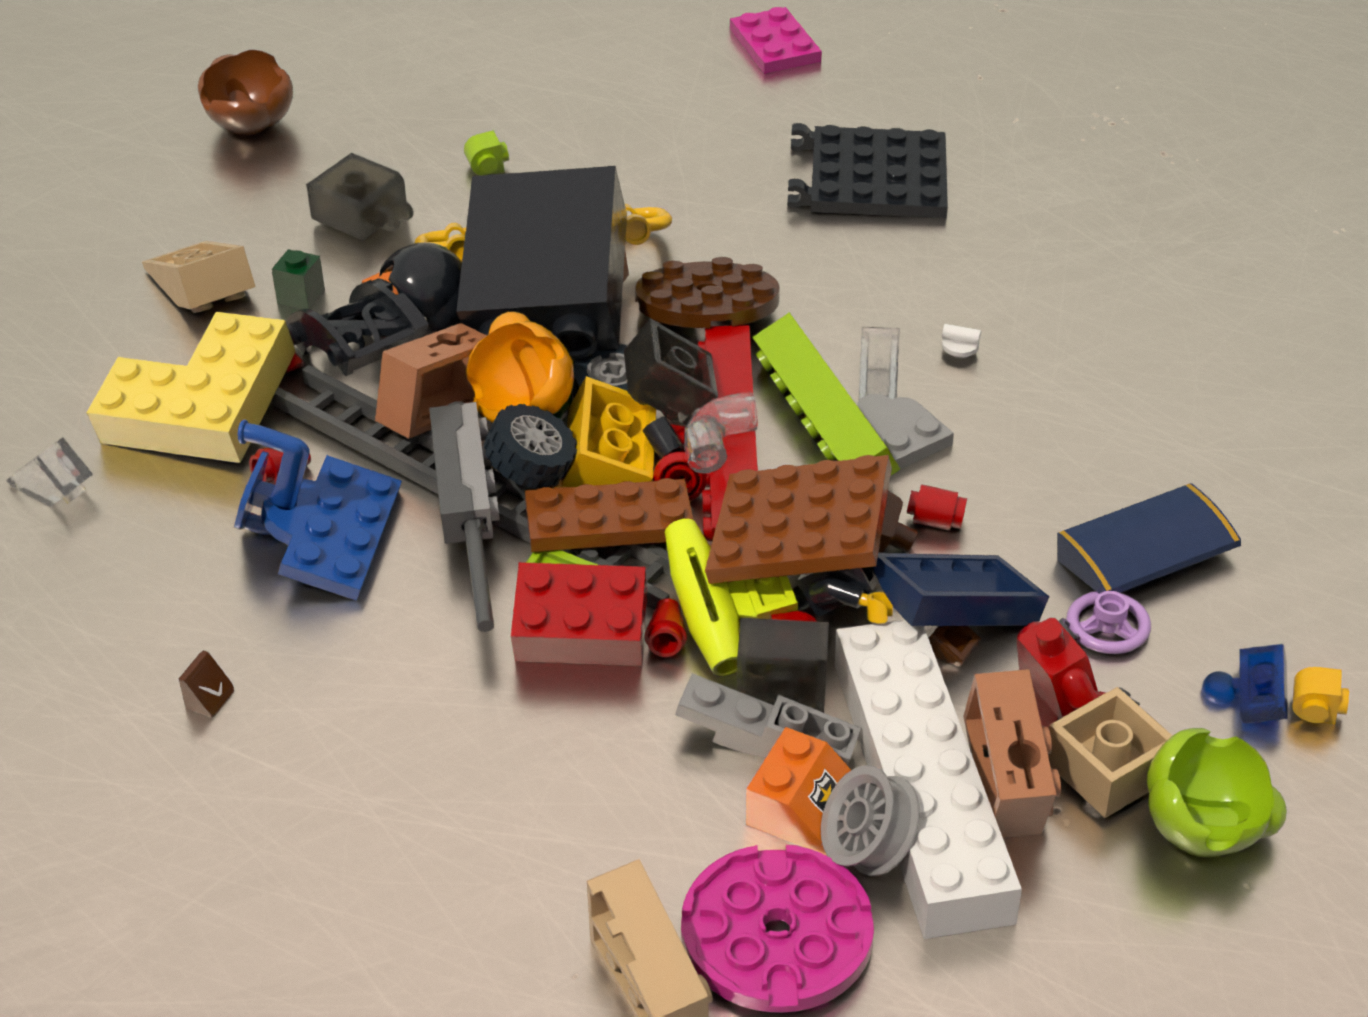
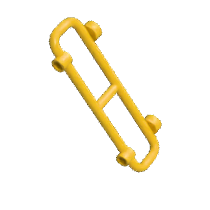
M625 204L626 211L631 212V215L627 216L626 241L630 244L640 245L648 240L651 232L666 229L672 224V216L663 208L644 207L633 209L629 204ZM450 223L444 230L419 235L415 239L414 244L421 242L436 243L446 247L462 260L466 227L463 228L458 223ZM458 230L461 232V234H456L449 238L451 231Z

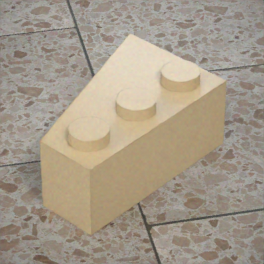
M640 859L587 880L590 941L635 1016L709 1017V1004L713 1001L710 987L705 978L697 974Z

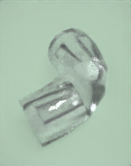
M752 392L731 394L713 399L694 412L684 430V450L689 467L693 471L710 473L718 470L727 459L723 439L736 433L757 430V408Z

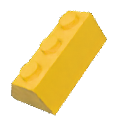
M586 376L568 409L567 428H570L573 438L576 439L577 445L575 448L577 453L562 479L561 485L565 487H578L584 484L607 485L625 481L634 483L652 481L654 449L644 435L643 429L656 420L657 401Z

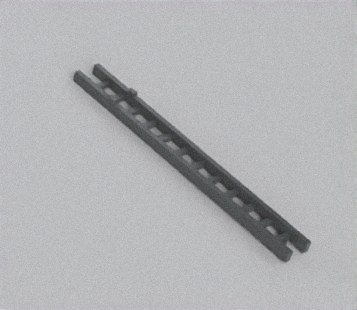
M310 365L302 369L304 384L321 393L308 403L279 387L277 388L272 398L274 407L438 494L434 453L422 463L406 455L417 445H421L434 452L432 430L410 439L405 437L394 447L378 440V438L390 430V428L378 422L367 431L362 432L349 424L361 415L375 421L377 400ZM334 400L349 407L337 417L322 410ZM493 466L485 467V470L493 469L496 493L488 494V497L497 496L499 498L503 493L509 491L524 499L512 510L498 504L500 520L492 521V523L530 543L528 521L525 518L527 516L525 490H538L540 488L533 489L529 488V486L518 485L515 481L502 476V473L495 470ZM652 543L613 546L617 550L606 560L598 557L597 551L591 548L562 550L597 565L620 566L632 556L650 565L646 569L647 606L655 610L660 600L670 598V594L651 585L662 573L671 576L668 552Z

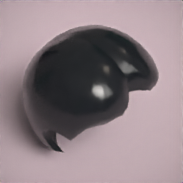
M421 242L403 247L386 259L381 266L380 276L383 273L391 272L388 280L397 289L398 294L404 293L421 314L426 317L429 324V334L460 324L456 311L462 260L456 254L439 244Z

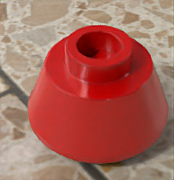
M673 452L664 456L657 463L653 472V481L665 478L674 480L685 479L689 501L696 499L706 486L707 472L704 464L698 457L687 452Z

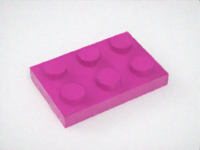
M773 7L768 11L744 13L739 17L730 18L731 32L764 74L821 62L822 51L786 7Z

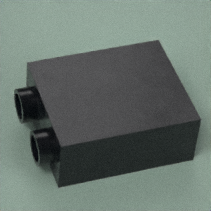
M616 166L472 176L456 311L460 323L480 333L489 335L490 326L498 316L506 312H518L525 315L530 322L542 325L551 331L561 341L572 359L588 357L595 351L619 349L627 212Z

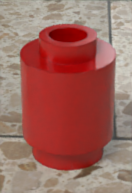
M921 484L919 492L911 490L906 514L914 515V524L950 531L951 528L961 530L968 498L959 497V492Z

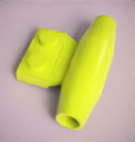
M677 520L665 529V538L671 578L689 631L713 674L717 676L734 674L745 665L739 619L760 623L770 620L773 614L798 611L797 600L788 576L709 584L705 568L711 547L694 520Z

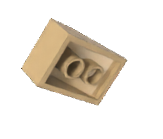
M203 241L142 261L144 269L178 307L191 309L193 313L212 308V302L222 298L225 301L240 299L246 296L245 290L256 287L244 246Z

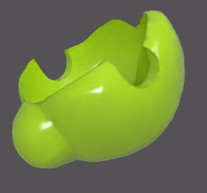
M1190 728L1177 732L1160 747L1147 773L1149 810L1156 828L1163 837L1180 850L1193 856L1219 857L1242 851L1255 844L1260 838L1270 837L1278 833L1286 821L1287 807L1281 793L1272 786L1269 768L1259 752L1237 736L1219 739L1209 736L1208 734L1211 732L1205 728Z

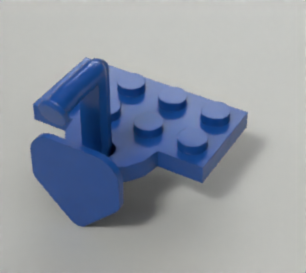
M245 419L241 420L237 434L240 444H245L246 442L259 444L283 453L276 484L274 485L262 481L269 453L262 451L242 495L234 528L239 530L245 529L262 535H272L275 539L288 545L280 564L279 575L357 601L402 481L326 455L316 481L303 479L310 454V449L304 441L261 425L251 424ZM253 506L262 508L261 516L251 513Z

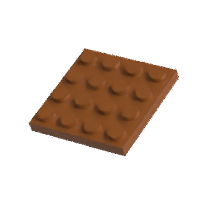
M864 455L856 459L842 461L823 460L816 464L800 466L782 465L775 469L758 471L746 469L730 474L705 568L709 584L876 566L892 470L889 455Z

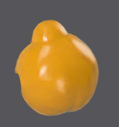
M506 312L493 321L489 329V335L480 340L473 348L466 368L467 379L475 392L473 402L477 404V411L491 423L494 422L498 413L502 409L505 410L509 405H533L544 411L547 410L553 415L568 400L574 382L573 362L561 341L551 331L542 325L530 322L525 315L518 312Z

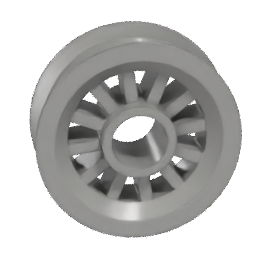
M864 765L849 771L835 785L823 811L821 840L827 856L832 858V861L836 864L854 866L859 872L868 876L883 875L895 868L908 853L917 833L920 807L915 789L907 780L898 776H887L881 769L875 766Z

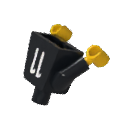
M873 567L801 574L797 579L798 585L792 588L798 603V611L811 606L817 616H822L843 605L856 609L862 605L867 606L868 620L873 623H886L888 616L893 615V605L884 592L870 593L879 583Z

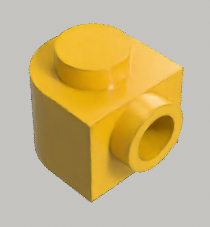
M1308 667L1300 670L1295 675L1293 683L1292 707L1294 713L1299 718L1311 723L1335 725L1337 714L1346 715L1349 703V688H1341L1342 670L1323 667Z

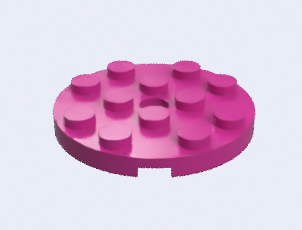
M786 844V850L758 851V845L736 850L719 858L698 875L689 888L683 902L681 938L682 944L697 974L705 978L710 989L716 994L741 1007L757 1011L784 1013L806 1010L822 1005L846 991L859 978L869 961L873 946L874 923L871 903L863 886L848 869L833 862L832 858L809 848ZM770 921H784L790 926L789 932L787 930L780 932L770 930L767 933L765 925Z

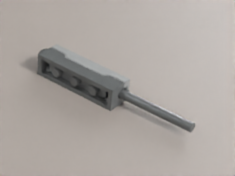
M455 401L447 406L429 408L440 514L445 544L466 541L477 628L481 632H488L494 628V619L483 539L494 538L492 521H499L500 519L497 496L488 497V494L496 493L493 469L485 470V467L492 466V462L490 459H487L484 443H481V441L486 440L485 438L488 434L486 417L478 418L476 402L463 403Z

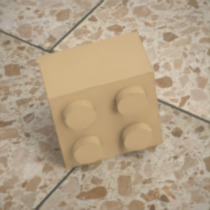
M1116 687L1049 725L1052 750L1048 758L1050 767L1057 769L1059 775L1106 818L1149 792L1147 786L1149 766L1160 747L1173 735L1120 688Z

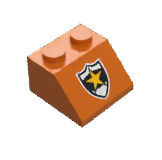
M785 727L746 789V825L827 856L821 840L823 811L835 785L851 769L827 742Z

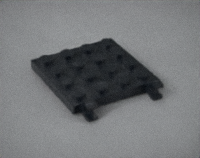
M792 124L791 135H800L803 138L791 139V150H814L812 187H809L801 179H790L788 181V191H796L799 194H788L787 206L793 208L811 206V212L947 218L948 196L945 132H937L931 129L923 131L903 130L901 128L871 129L866 126L846 128L835 125L815 126V131H811L805 124Z

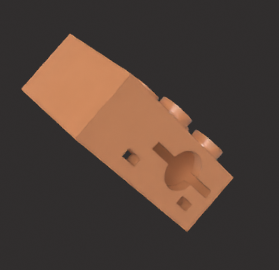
M460 323L383 351L375 421L410 439L432 430L429 408L447 406L455 401L473 403L475 392L467 379L466 368L473 348L487 335Z
M1030 670L975 674L963 718L969 748L1001 835L1004 838L1042 834L1048 817L1053 815L1054 800L1056 797H1060L1061 782L1058 770L1051 769L1048 755L1051 754L1052 750L1049 728L1042 727ZM988 748L989 757H984L983 749Z

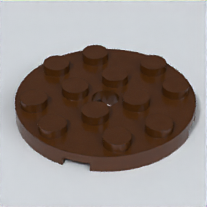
M716 257L712 261L688 263L666 261L662 264V268L642 274V278L638 280L635 286V302L639 303V311L642 314L665 324L688 328H711V321L729 320L733 327L758 321L773 313L779 306L780 286L772 275L763 271L761 265L733 263V260L728 257Z

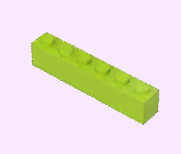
M790 312L753 337L761 349L755 353L756 357L767 372L772 369L776 371L770 377L782 394L789 390L791 394L785 397L796 415L799 416L805 413L806 417L801 422L813 440L821 436L823 440L818 442L817 445L827 460L837 459V461L856 459L864 455H889L892 467L891 476L901 470L887 446Z

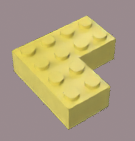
M216 312L187 366L118 357L87 411V415L100 443L241 463L251 442L239 443L237 436L238 426L241 420L244 419L251 424H260L296 352L286 321Z

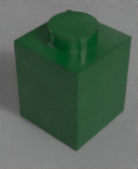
M288 249L271 269L277 304L299 309H311L325 291L321 259L318 255Z

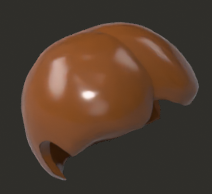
M247 50L237 55L227 54L213 60L210 67L206 68L199 77L198 94L205 112L219 127L236 134L253 135L275 125L287 114L293 99V84L287 72L278 66L273 55L260 50Z

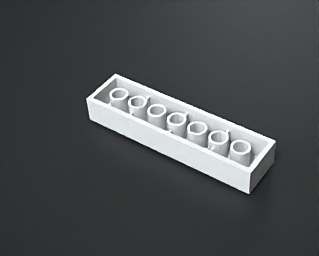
M906 620L836 629L835 668L853 723L861 727L858 739L866 763L881 769L887 776H898L907 780L913 786L918 796L920 817L917 833L908 853L899 864L923 938L929 939L1016 925L1022 888L924 626H911Z

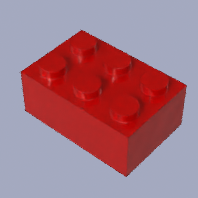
M519 562L510 636L515 661L642 666L648 594L646 567Z

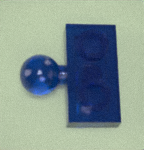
M1283 644L1239 649L1240 677L1233 678L1226 672L1215 671L1208 674L1202 682V694L1212 703L1227 704L1236 695H1240V715L1243 724L1288 719L1287 659Z

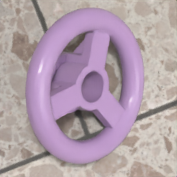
M1095 591L1082 595L1071 604L1066 616V620L1070 623L1068 628L1080 636L1077 641L1090 650L1104 654L1131 652L1143 645L1151 632V620L1145 608L1135 599L1116 591H1104L1100 594ZM1094 605L1093 615L1086 621L1079 622L1080 613L1086 607ZM1128 610L1136 617L1138 630L1132 628L1127 621ZM1099 631L1115 633L1125 640L1115 642L1104 641L1089 634Z

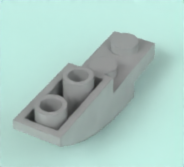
M693 673L690 676L675 713L676 716L716 731L712 742L763 758L767 757L784 728L787 727L827 742L848 765L861 730L859 726L778 695L775 704L772 705Z

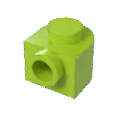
M494 130L476 134L470 137L464 145V154L475 174L490 175L505 172L503 162L509 161L508 149L504 141L499 142Z

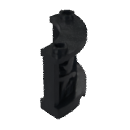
M380 278L373 281L369 280L356 286L350 295L349 304L335 309L333 312L320 315L311 309H301L292 313L286 322L293 345L297 346L302 355L310 353L312 346L318 347L327 354L331 364L334 367L338 366L345 376L352 374L354 370L382 359V353L385 350L426 336L429 324L414 303L404 293L396 295L392 292V283ZM363 336H371L374 343L365 347ZM380 336H389L382 340L380 339ZM355 342L359 344L360 349L353 352L348 343Z

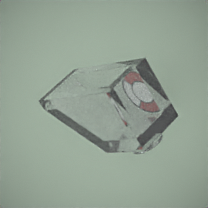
M62 437L6 481L11 487L51 507L62 498L68 504L83 493L86 488L82 483L92 476L93 473Z

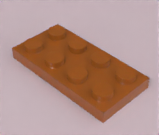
M665 478L649 482L634 483L625 481L607 485L584 484L578 487H543L538 490H525L531 552L666 542L665 529L671 523L680 519L694 520L685 479L674 480Z

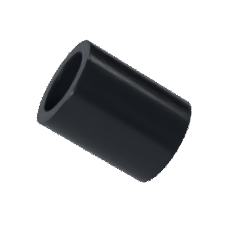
M666 417L656 419L643 429L644 435L660 460L664 456L673 452H680L684 448V445Z

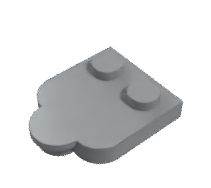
M869 394L858 401V408L887 446L900 469L953 445L954 433L921 404L911 398L898 397L891 399L882 394Z

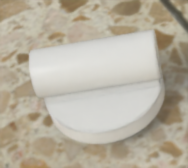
M944 324L942 347L945 352L956 358L971 356L979 349L981 330Z

